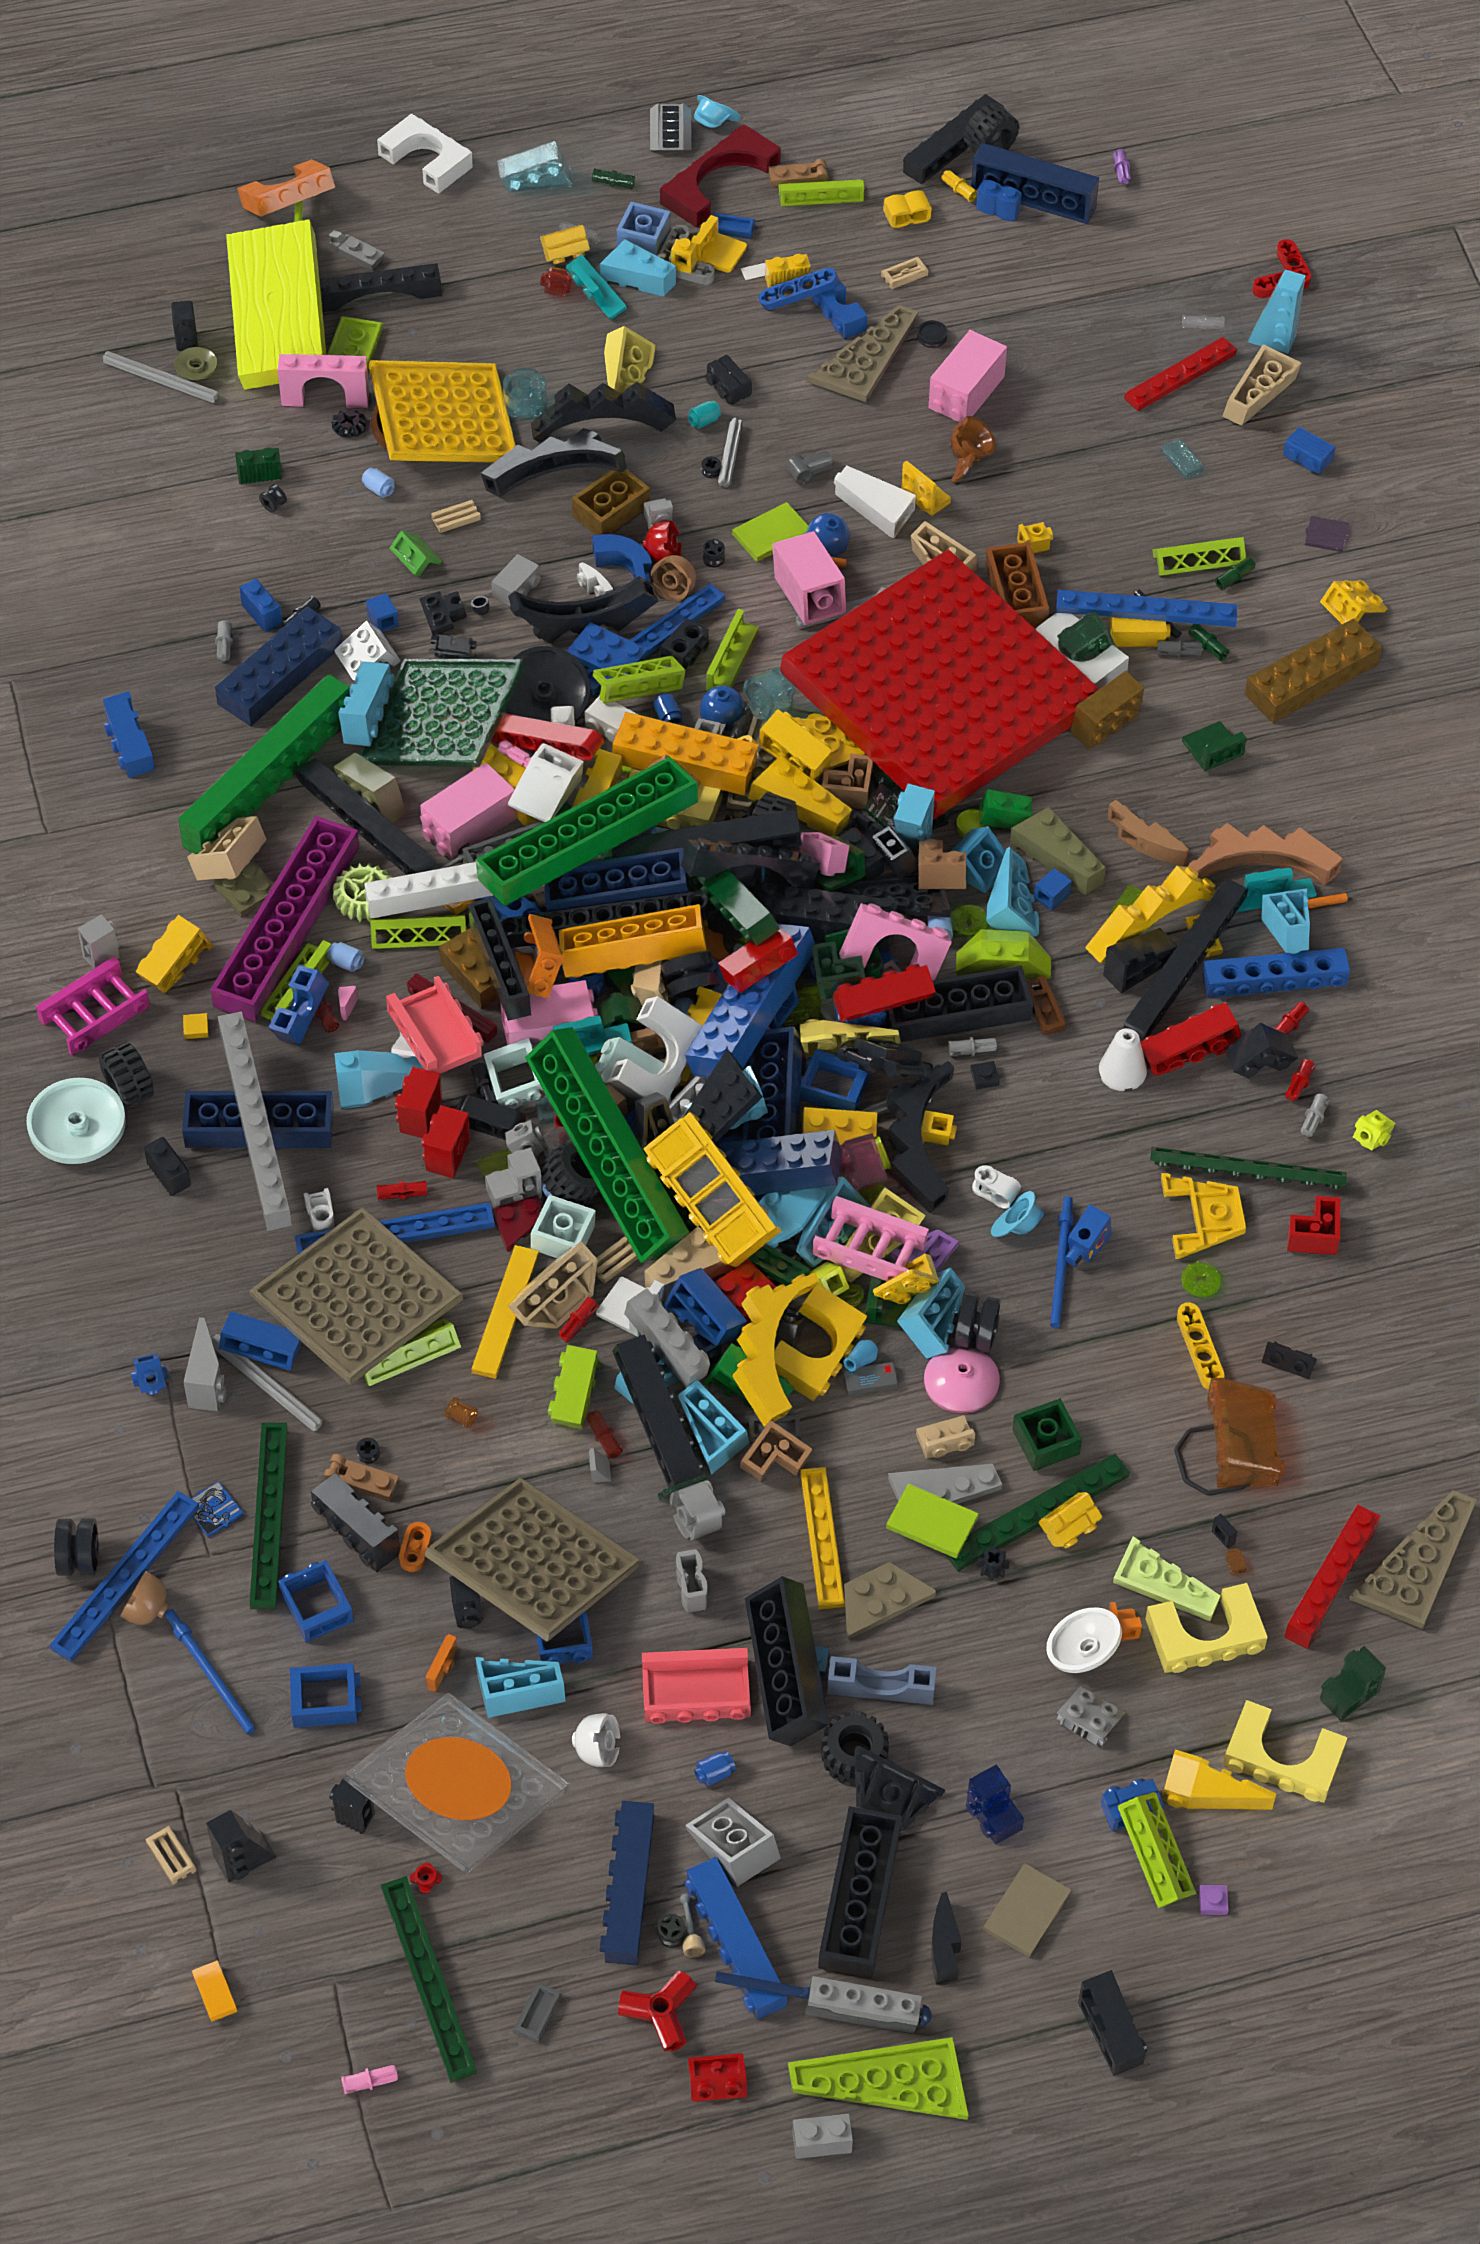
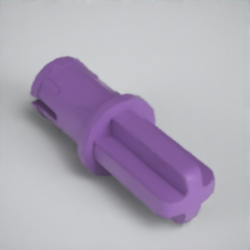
M1118 149V156L1116 151L1113 153L1114 170L1118 175L1119 182L1121 184H1128L1131 179L1130 163L1127 161L1126 152Z

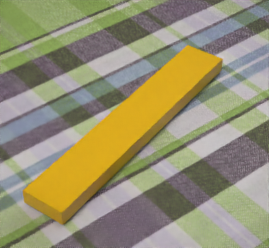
M515 1245L471 1369L473 1374L497 1378L517 1320L516 1315L508 1306L519 1292L530 1283L539 1257L538 1250Z
M826 1467L800 1469L819 1610L845 1607Z

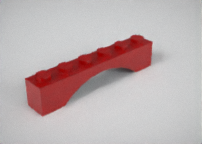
M1357 1504L1289 1620L1284 1638L1307 1650L1309 1649L1345 1579L1375 1535L1380 1515Z

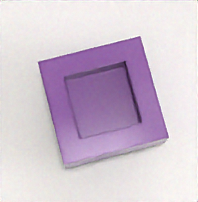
M1200 1885V1915L1228 1914L1227 1885Z

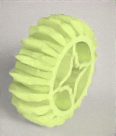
M360 863L358 868L350 866L349 872L343 870L341 876H337L336 883L333 886V900L337 909L341 910L343 916L348 915L350 920L357 917L359 922L363 918L370 922L371 918L366 902L364 883L392 878V876L388 875L386 869L381 870L378 865L372 868L370 863L366 867H362Z

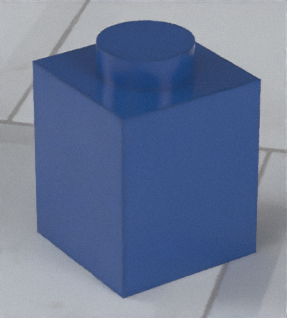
M387 593L366 600L367 616L375 627L384 632L399 626L397 610Z
M1053 868L1035 884L1034 899L1053 911L1070 895L1072 881L1067 875Z

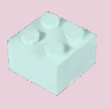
M549 1195L532 1229L531 1249L558 1258L580 1241L586 1246L595 1227V1210Z

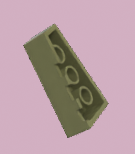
M1049 807L1011 828L1010 845L1015 849L1020 848L1026 852L1027 857L1032 860L1036 859L1044 864V868L1048 871L1054 868L1060 873H1064L1072 881L1071 886L1084 895L1104 885L1106 867Z

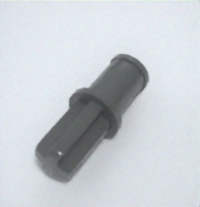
M1179 639L1173 642L1158 641L1157 655H1177L1178 658H1180V655L1200 656L1203 650L1202 643L1181 642Z

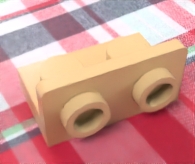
M964 1415L916 1429V1435L926 1459L932 1457L940 1458L949 1452L956 1450L964 1451L974 1446L975 1432L974 1429L969 1428Z

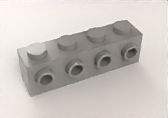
M646 1288L627 1301L624 1315L641 1335L645 1334L647 1341H651L655 1352L685 1388L694 1381H700L707 1376L710 1366L709 1357L703 1350H699L696 1347L692 1336L680 1328L676 1317L664 1309L660 1298L656 1294H652Z

